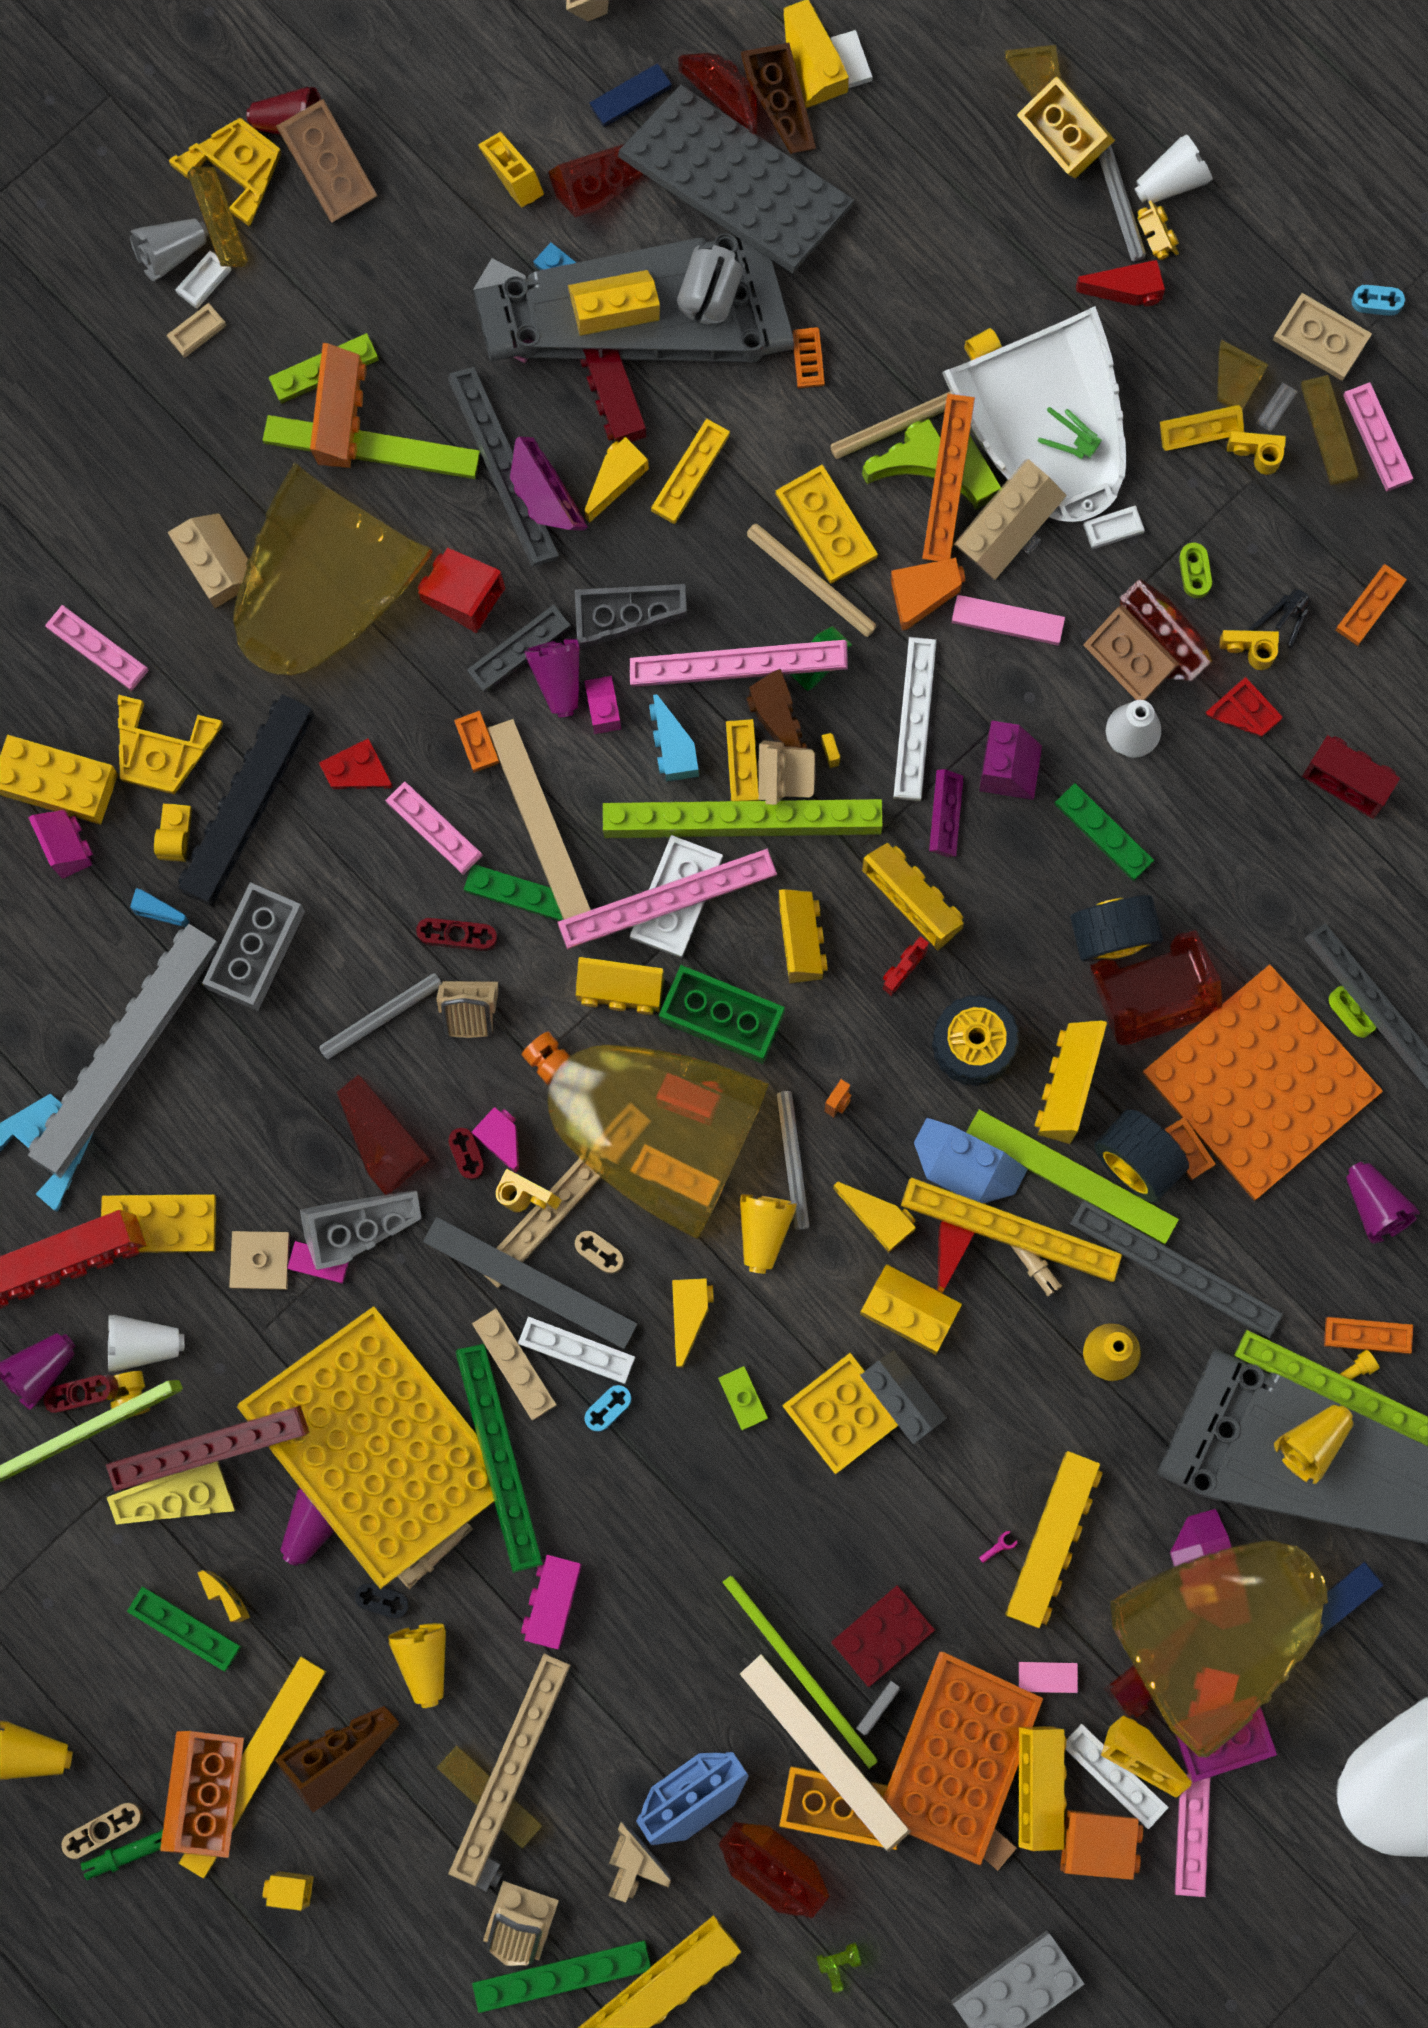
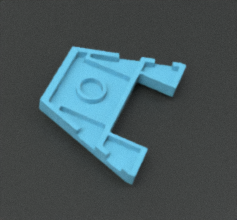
M49 1094L1 1122L0 1152L14 1136L29 1148L32 1141L37 1136L41 1137L46 1130L45 1124L48 1118L53 1113L57 1114L63 1104L52 1094ZM92 1134L60 1179L53 1174L36 1193L39 1198L56 1212L61 1207L63 1196L66 1190L69 1189L72 1182L71 1178L77 1165L80 1164Z

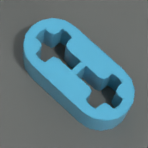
M1361 285L1355 290L1351 301L1352 306L1358 312L1391 316L1401 311L1405 302V296L1397 288ZM1362 294L1367 295V299H1369L1367 304L1363 303L1361 299ZM1389 297H1394L1395 306H1390L1389 301H1387Z
M620 1385L608 1389L585 1413V1423L588 1428L595 1432L607 1429L630 1406L631 1394L628 1389ZM623 1391L626 1394L623 1397L625 1404L621 1406L617 1403L610 1409L608 1405L613 1401L612 1393L620 1394ZM606 1408L608 1412L603 1416L605 1423L602 1426L598 1423L593 1426L591 1424L593 1420L591 1414L594 1411L599 1414Z

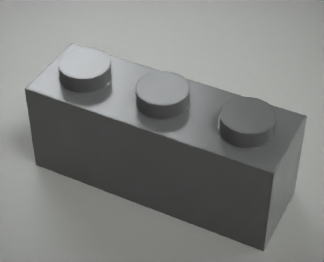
M894 1350L879 1359L860 1375L912 1444H915L947 1419Z

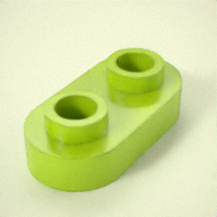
M1189 543L1182 548L1179 556L1183 588L1190 597L1202 598L1208 594L1212 586L1208 553L1201 544ZM1195 556L1197 558V562H1190L1188 560V557ZM1199 582L1202 587L1196 589L1192 583Z
M1343 986L1337 987L1329 995L1331 1008L1354 1035L1365 1038L1376 1029L1374 1023Z

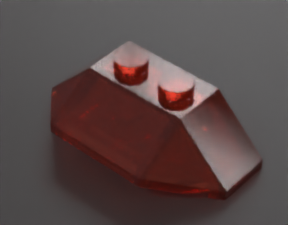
M698 53L681 55L678 58L679 71L724 114L749 129L750 133L757 135V95L747 77L744 78L738 73L735 64L730 60L726 61L718 54Z
M1139 579L1120 597V605H1123L1179 663L1167 678L1192 681L1212 663L1204 639L1167 596L1144 580Z
M735 1822L718 1844L720 1850L723 1851L731 1876L778 1913L805 1915V1917L813 1918L829 1898L816 1863L767 1825Z

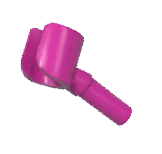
M1011 1531L1001 1534L998 1537V1543L979 1557L982 1563L1002 1550H1010L1015 1547L1017 1540L1011 1545H1006L1003 1540L1004 1536Z

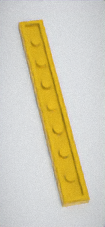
M914 1178L909 1179L901 1206L1109 1282L1115 1281L1122 1254Z
M303 1657L299 1658L242 1755L232 1831L326 1673L324 1669ZM184 1854L179 1864L204 1879L217 1857Z

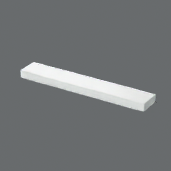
M909 637L893 799L921 801L936 640Z

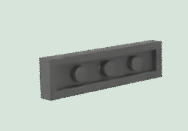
M553 604L468 668L467 672L485 694L527 662L525 650L532 646L555 641L571 629V625Z

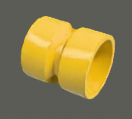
M142 1371L127 1372L114 1376L118 1381L119 1390L117 1396L110 1403L111 1409L143 1394L142 1390L145 1388ZM150 1407L147 1408V1409H145V1410H143L142 1412H140V1413H138V1414H136V1415H140V1414L149 1412V1411H150Z

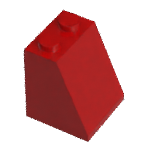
M447 548L444 554L440 553L433 563L434 569L429 577L425 576L418 586L420 599L430 607L477 633L505 590L502 573L494 567Z

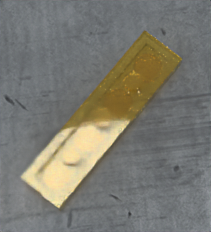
M192 166L187 173L220 265L243 267L248 262L215 167Z
M1325 375L1302 381L1300 386L1330 485L1357 479L1359 474L1329 376Z
M456 1745L437 1766V1769L478 1806L490 1775ZM513 1799L501 1829L523 1848L543 1825L519 1802Z

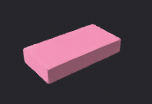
M1018 1662V1687L1029 1692L1078 1693V1663Z

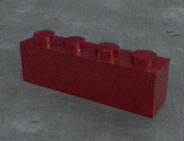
M583 349L586 359H579L582 368L587 367L590 376L586 377L590 391H596L599 400L595 401L599 416L605 415L607 424L603 426L608 441L613 439L614 442L618 441L620 443L626 437L630 442L646 438V427L618 350L602 349V357H599L597 349Z

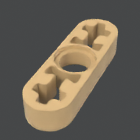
M124 1803L68 1833L62 1841L63 1853L69 1858L77 1859L140 1825L143 1819L142 1809L135 1803ZM125 1808L128 1811H134L133 1823L130 1824L129 1821L122 1822L117 1825L121 1829V1831L117 1832L116 1824L110 1816L114 1814V1820H117L125 1815ZM99 1822H105L110 1827V1834L106 1839H100L95 1835V1826ZM85 1829H88V1835L84 1832ZM89 1836L90 1840L95 1843L92 1847L90 1841L80 1846L81 1852L79 1853L76 1849L71 1850L69 1847L73 1843L72 1837L79 1840Z

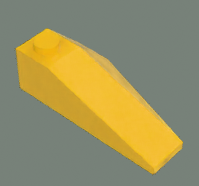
M809 0L785 7L786 43H790L805 107L808 108L847 93L849 83L847 72Z

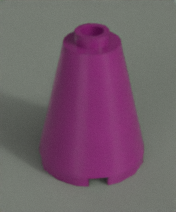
M564 639L565 645L555 641L532 646L524 651L551 713H557L558 717L571 716L574 714L573 710L578 708L580 647L578 639Z
M1359 1162L1348 1170L1350 1174L1346 1177L1367 1238L1371 1243L1383 1242L1384 1240L1381 1236L1390 1233L1391 1237L1397 1235L1417 1219L1415 1215L1420 1214L1417 1207L1370 1163L1364 1164Z
M55 1333L0 1361V1379L12 1394L15 1393L18 1397L21 1396L22 1398L19 1401L27 1409L31 1410L74 1357L75 1353L72 1349L76 1346L66 1334L60 1336L58 1333Z
M298 1487L280 1549L284 1555L283 1559L294 1566H298L299 1563L305 1564L334 1533L332 1527L300 1487Z

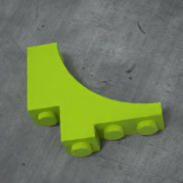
M928 419L924 422L917 421L911 424L907 431H905V444L902 442L892 446L889 452L883 456L875 455L865 462L862 472L866 483L869 484L889 476L907 474L921 475L934 479L941 438L931 421ZM969 435L961 494L977 510L988 504L1001 489V486Z

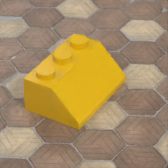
M648 270L568 285L580 336L659 321L660 303L654 280Z
M779 890V908L789 983L823 979V971H828L826 954L820 955L819 944L824 943L822 927H817L815 918L820 916L819 900H813L812 892Z
M579 957L576 999L581 1001V1005L587 1007H598V1004L609 1005L611 1010L625 1011L627 1007L637 1009V1013L653 1015L654 1011L660 1012L665 982L663 968Z
M886 1264L860 1315L936 1355L962 1304Z

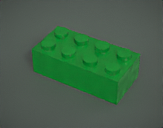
M680 965L659 1014V1020L663 1024L764 1064L785 1014V1007Z

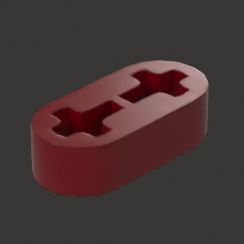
M456 1128L450 1133L448 1141L457 1167L465 1179L477 1180L483 1175L485 1166L476 1141L468 1129ZM462 1134L464 1138L469 1137V1140L466 1141L468 1149L466 1152L462 1151L460 1145H454V1142L458 1140L457 1135ZM470 1156L473 1163H479L475 1174H471L470 1171H464V1168L468 1166L465 1157Z

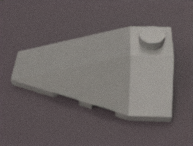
M416 1190L330 1203L300 1210L304 1237L316 1270L345 1264L359 1253L376 1246V1243L390 1235H395L422 1219Z

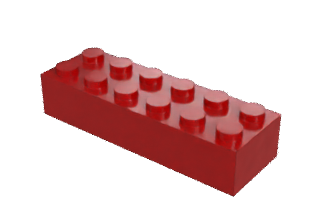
M117 1210L0 1256V1309L8 1306V1301L18 1297V1300H22L35 1295L34 1290L44 1287L47 1290L61 1285L60 1280L67 1277L77 1279L87 1274L86 1270L95 1266L97 1269H102L112 1265L113 1259L123 1256V1259L138 1255L140 1253L139 1249L147 1245L136 1214Z

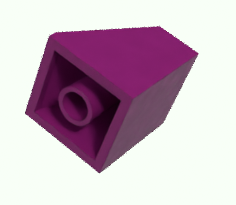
M991 720L979 791L1034 800L1042 745L1020 725Z

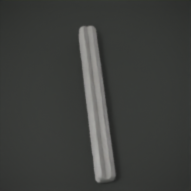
M1110 145L1098 158L1130 258L1133 262L1144 259L1146 252Z
M435 973L431 974L326 1041L319 1047L323 1056L326 1059L332 1058L439 989V985H442L441 980Z
M782 1091L777 1093L790 1199L791 1203H797L793 1216L795 1230H805L809 1228V1217L793 1097L791 1091Z

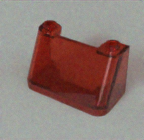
M1196 930L1178 934L1170 945L1169 953L1119 969L1114 960L1107 959L1090 965L1091 975L1117 1043L1120 1045L1132 1044L1206 1019L1211 1013L1222 1008L1221 979Z

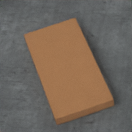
M324 99L276 126L331 223L378 196Z

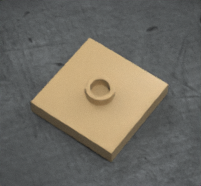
M232 1231L229 1288L288 1290L287 1267L289 1264L290 1233Z

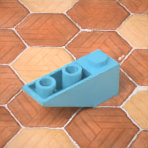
M657 694L653 695L654 704H650L649 709L651 721L657 720L658 730L653 731L655 747H661L662 757H657L659 773H665L666 782L699 777L694 742Z

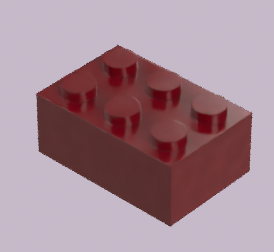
M1329 735L1326 736L1302 775L1304 779L1373 820L1400 780V777L1396 776V772L1385 765L1379 766L1371 761L1372 758L1362 751L1356 752L1347 747V743L1343 739L1336 736L1330 737Z

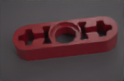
M425 918L418 923L416 928L419 940L426 945L490 951L496 946L498 941L495 929L488 924ZM428 925H432L435 931L442 932V926H446L444 930L445 940H441V935L435 933L431 934V938H427L422 930H426ZM456 927L462 928L465 931L464 938L459 942H454L449 938L450 931ZM469 929H474L473 935L482 936L483 931H488V935L492 937V940H487L486 944H482L480 939L472 938L473 943L470 944L468 943L470 940Z
M97 1375L54 1386L46 1391L44 1404L48 1411L57 1413L109 1401L118 1394V1381L112 1375ZM106 1384V1390L96 1392L95 1387H101ZM80 1386L85 1390V1398L82 1402L77 1397V1390ZM66 1395L67 1400L57 1403L56 1398Z

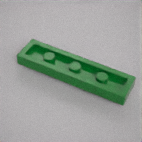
M1075 783L1055 801L1054 805L1133 882L1153 863L1154 860Z
M475 864L471 867L463 889L464 892L557 921L563 920L550 887Z
M144 1586L141 1587L127 1610L131 1615L224 1672L228 1670L242 1647Z

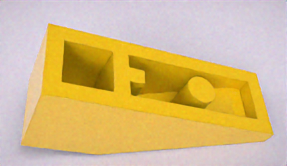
M502 132L478 144L481 152L509 194L521 208L544 195L534 169Z
M626 437L620 443L618 441L614 442L607 450L585 507V516L589 523L649 469L648 459Z
M840 1182L834 1185V1191L888 1253L915 1231L916 1227L913 1225L915 1219L905 1208L901 1211L896 1205Z
M707 1278L672 1280L677 1368L684 1367L709 1310L708 1303L714 1302L713 1285L707 1286Z
M1124 1715L1109 1727L1101 1753L1102 1757L1175 1798L1191 1786L1192 1782L1147 1728Z

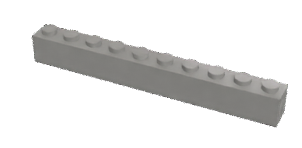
M188 924L185 929L178 931L174 937V945L171 950L162 954L157 963L159 967L153 975L149 974L141 986L143 990L137 998L133 997L125 1010L127 1013L121 1021L117 1020L109 1033L111 1036L107 1042L98 1046L93 1055L95 1059L89 1067L86 1066L82 1069L77 1078L79 1082L73 1091L70 1089L66 1092L61 1101L63 1105L57 1114L53 1113L46 1121V1130L41 1137L37 1136L30 1144V1153L28 1154L30 1159L60 1179L219 949L217 941L192 925Z

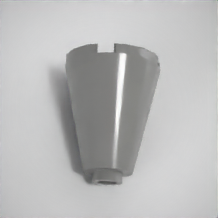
M194 218L135 228L131 230L133 235L130 236V241L138 262H143L148 268L144 270V273L150 280L156 281L205 245L206 237L209 235L205 224L202 221L198 222Z

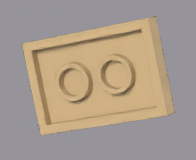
M1302 293L1274 335L1273 341L1343 381L1372 333Z

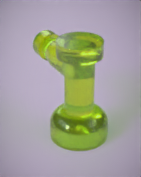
M856 1942L848 1944L844 1952L823 1957V1955L817 1956L821 1974L828 1973L833 1993L844 1990L838 1969L839 1965L849 1963L852 1967L862 1966Z

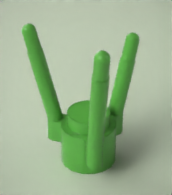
M1048 407V413L1078 435L1074 442L1077 449L1044 438H1038V442L1074 454L1080 459L1084 455L1091 458L1102 439L1097 437L1098 434L1090 430L1069 409L1065 410V414L1078 427L1060 413Z

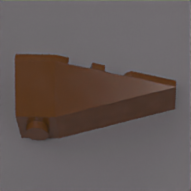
M790 43L742 51L741 57L747 80L790 154L816 149Z
M781 669L775 670L750 686V696L746 697L751 713L756 712L758 720L775 742H782L784 746L808 749L806 743L801 741L802 733L799 721L796 717L792 716L793 702ZM815 773V785H817V776H816V773Z

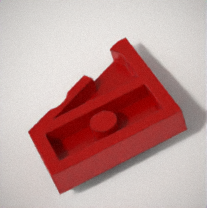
M1246 677L1205 712L1209 718L1259 737H1263L1283 719L1278 711Z
M369 739L319 762L332 789H346L348 787L356 789L384 787L386 789L393 787Z
M920 936L913 946L909 945L900 957L902 960L896 968L892 966L882 978L885 981L883 985L884 991L891 996L927 954L929 942Z

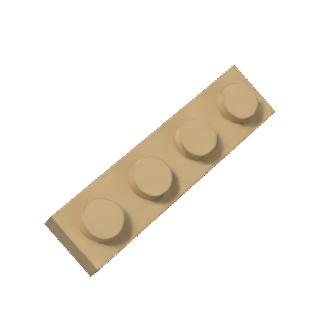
M497 1309L472 1323L532 1421L557 1406Z

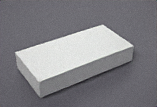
M856 30L831 37L830 40L838 52L849 77L848 88L871 82L872 74Z
M209 251L175 289L176 293L198 309L232 269L230 265Z
M1136 506L1085 521L1083 524L1092 550L1143 534L1145 531Z

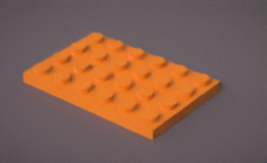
M939 1652L883 1797L910 1829L909 1835L981 1866L1019 1765V1727H1033L1043 1701L1042 1697L947 1653Z

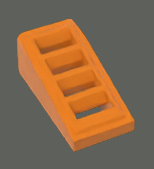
M819 328L793 330L797 387L825 386ZM815 350V353L800 355V351ZM816 361L817 363L816 365L801 366L803 362ZM818 372V376L802 377V373Z

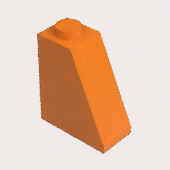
M956 558L891 571L890 580L901 629H909L960 593L962 582H965L963 566H958Z

